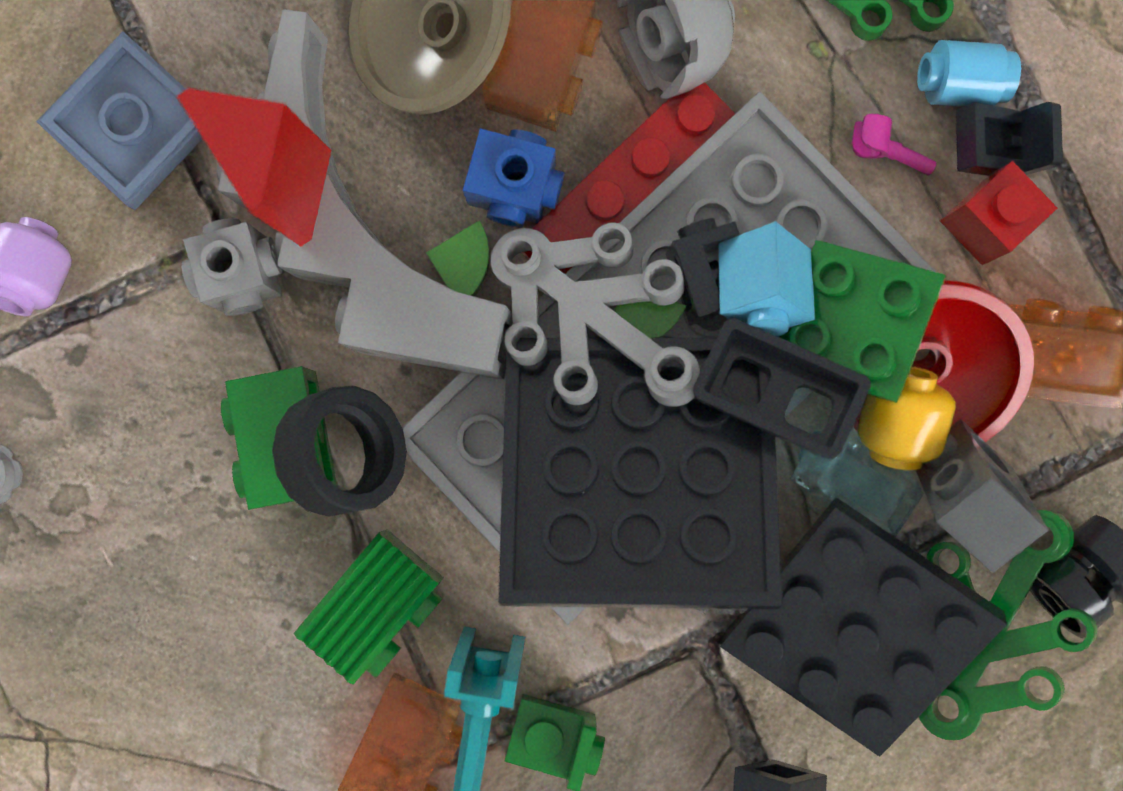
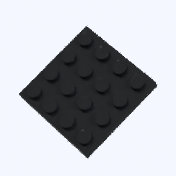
M520 338L516 344V350L522 352L531 350L536 345L537 338ZM547 338V354L540 362L530 366L521 365L514 361L506 349L498 603L500 606L779 609L782 607L775 436L703 404L695 397L690 402L681 406H666L659 403L649 392L645 371L603 338H588L589 364L597 378L598 388L595 396L589 402L582 405H571L565 402L554 384L555 372L562 364L560 338ZM717 338L650 339L662 348L675 346L688 350L696 358L701 372ZM737 360L732 364L722 385V390L727 396L742 403L756 405L769 383L770 375L761 367L745 360ZM668 363L662 367L659 376L664 380L674 381L683 375L685 369L678 363ZM581 373L571 375L565 382V389L571 392L581 390L585 387L588 377Z

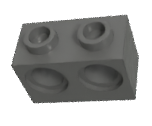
M962 419L950 427L947 443L940 457L923 463L922 467L916 470L936 522L992 573L1049 531L1012 466Z

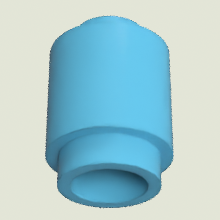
M939 40L931 52H926L921 58L917 74L918 88L920 91H925L926 99L931 105L964 107L974 102L993 106L998 102L1007 103L1014 97L1021 76V61L1017 52L1007 51L1002 44Z

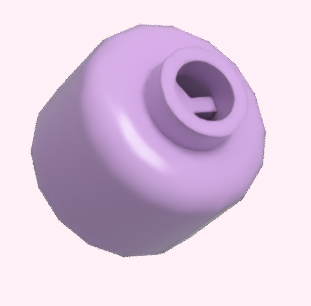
M29 217L20 218L18 224L10 222L0 223V310L15 315L30 316L33 310L47 309L57 300L71 267L72 259L68 249L56 240L58 232L52 226Z

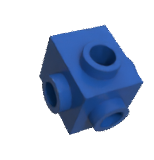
M480 128L463 187L467 204L488 210L486 217L502 225L523 228L525 221L537 224L541 220L544 207L555 209L560 196L565 172L555 169L556 149L546 146L547 141L532 132L514 129L507 136ZM514 178H522L517 181H512V179Z

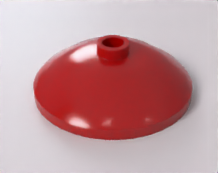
M945 280L918 351L930 349L929 353L925 358L914 361L912 367L922 368L938 376L936 384L952 395L956 402V408L951 426L962 419L975 433L987 442L1012 420L1027 396L1034 370L1032 342L1023 322L1013 309L997 295L970 283ZM861 408V410H860V412H859V415H858V417H857V419H856V421H855V423H854V426H853V428H852V430H851V432H852V433L855 435V437H857L858 439H859V436H858L857 428H858V424H859V420H860V415H861L862 408Z

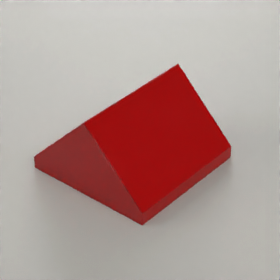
M187 88L176 97L248 211L300 247L312 240L332 150L285 103Z

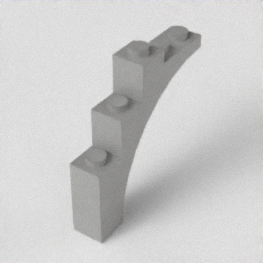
M283 9L278 31L272 34L268 45L270 69L265 91L261 92L257 99L285 103L331 149L326 133L322 87L328 39L307 12ZM331 151L312 240L300 247L277 231L275 239V251L278 257L277 266L301 280L349 288L348 296L344 295L340 299L335 315V328L337 333H339L338 344L361 354L504 379L506 371V346L504 340L507 330L513 325L512 312L505 305L456 292L412 270L389 252L357 212L338 175ZM217 163L218 191L241 207L247 208L223 169Z

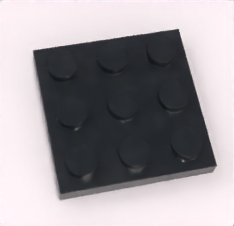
M835 497L780 564L782 607L779 609H743L723 633L720 647L880 757L1007 625L1005 612Z

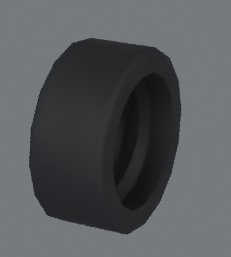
M353 385L332 387L308 395L290 406L276 427L272 453L276 475L288 496L306 511L330 517L373 509L391 497L404 475L407 450L403 428L392 408L374 392ZM332 413L342 415L355 427L363 442L365 454L362 477L355 488L344 491L338 489L325 477L317 462L314 445L318 424L324 416Z

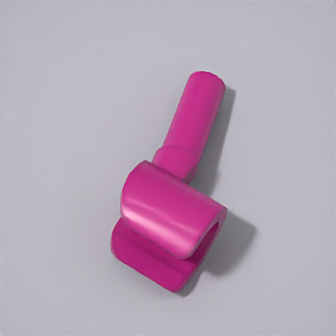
M867 114L864 116L863 122H855L852 147L857 156L868 159L883 157L891 160L895 159L928 176L934 171L936 161L903 146L902 143L890 140L892 119L888 116Z

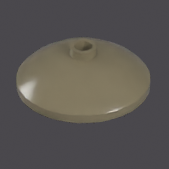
M352 0L349 16V43L357 73L366 88L378 100L392 108L412 114H431L448 109L464 100L477 89L493 68L508 32L511 0Z

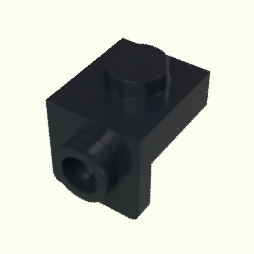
M974 102L956 109L957 171L990 176L1013 161L1026 175L1060 166L1063 161L1061 105L1045 102L1020 111Z

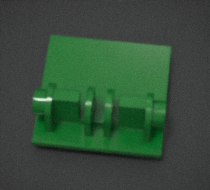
M816 240L811 251L815 320L790 327L785 334L778 337L867 376L871 382L869 395L897 403L946 275Z

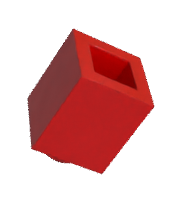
M1011 161L984 179L948 212L940 222L981 265H984L1013 251L1058 208Z

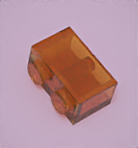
M513 0L504 45L482 88L486 109L556 132L562 113L572 116L576 109L583 86V79L575 77L581 57L584 55L592 58L598 45L603 21L595 18L596 0Z

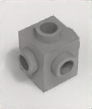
M236 218L213 221L202 227L203 234L183 239L188 260L182 261L181 265L183 278L190 294L194 298L199 297L201 303L224 312L226 316H235L256 311L263 307L262 301L283 296L277 276L282 274L283 269L277 266L278 257L275 251V242L271 237H266L248 222L241 223ZM232 260L230 268L225 271L223 262Z

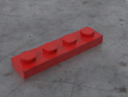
M705 82L686 93L669 98L532 229L544 234L550 242L593 237L595 231L600 226L607 223H620L732 118L735 113ZM531 251L521 252L527 260L532 256ZM572 267L559 270L566 274Z

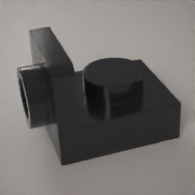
M708 218L689 224L677 231L679 239L673 241L665 253L667 260L675 262L682 271L684 292L680 299L682 304L686 305L684 311L690 326L712 319L720 313L719 263L716 260L708 262L706 254L719 250L718 243L740 235L736 222H730L717 227L715 219Z

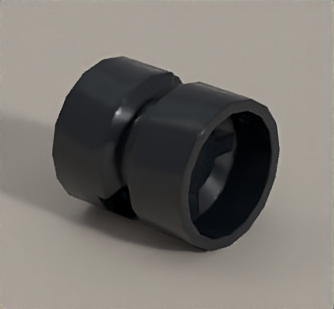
M1094 515L1073 531V546L1065 557L1055 562L1044 563L1030 592L1053 618L1064 610L1080 609L1092 616L1098 628L1114 615L1112 602L1123 603V530L1110 520ZM1073 617L1065 618L1062 621L1061 626L1080 638H1086L1087 630L1082 621Z

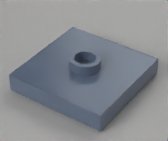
M124 31L36 121L125 205L133 210H136L203 139L176 97L186 88Z

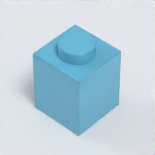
M775 221L718 243L721 315L727 319L735 318L750 324V326L759 328L777 337L785 334L790 327L815 320L811 249Z

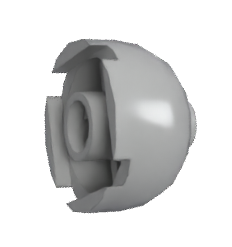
M617 0V9L628 6L627 17L629 26L619 29L622 47L629 66L640 84L648 91L659 87L663 91L660 98H672L710 80L725 64L731 52L734 33L735 11L731 0Z

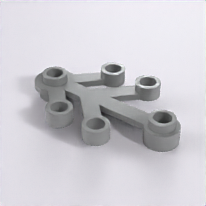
M619 223L604 224L595 231L593 237L550 242L541 232L522 228L513 230L498 240L492 250L491 267L497 280L503 286L511 289L513 325L509 327L505 334L506 349L514 361L525 366L537 364L547 354L548 341L539 326V289L558 304L562 364L555 372L554 384L565 402L571 405H582L589 402L597 392V378L589 364L587 327H589L645 371L649 392L656 401L666 406L684 405L695 397L693 386L700 374L699 364L693 354L681 347H660L608 307L647 301L661 306L675 303L684 292V280L680 267L671 260L660 259L650 263L645 268L643 274L578 282L573 281L559 270L598 262L607 268H619L626 265L633 256L634 246L629 230ZM620 239L624 242L623 247L617 252L608 253L602 250L604 243L608 240ZM524 251L532 252L531 258L526 263H512V259L517 254ZM662 275H669L676 280L674 285L667 290H657L651 285L654 279ZM525 335H535L537 337V343L531 350L525 352L516 350V344L521 337ZM668 363H678L685 369L683 375L674 381H667L659 376L660 370ZM581 373L588 377L585 387L581 390L571 392L565 389V382L571 375Z

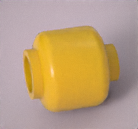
M911 367L897 403L867 394L863 403L857 431L862 444L870 449L869 455L873 460L894 469L917 470L922 467L923 463L940 457L947 443L956 402L950 392L936 384L938 378L936 374L922 368Z

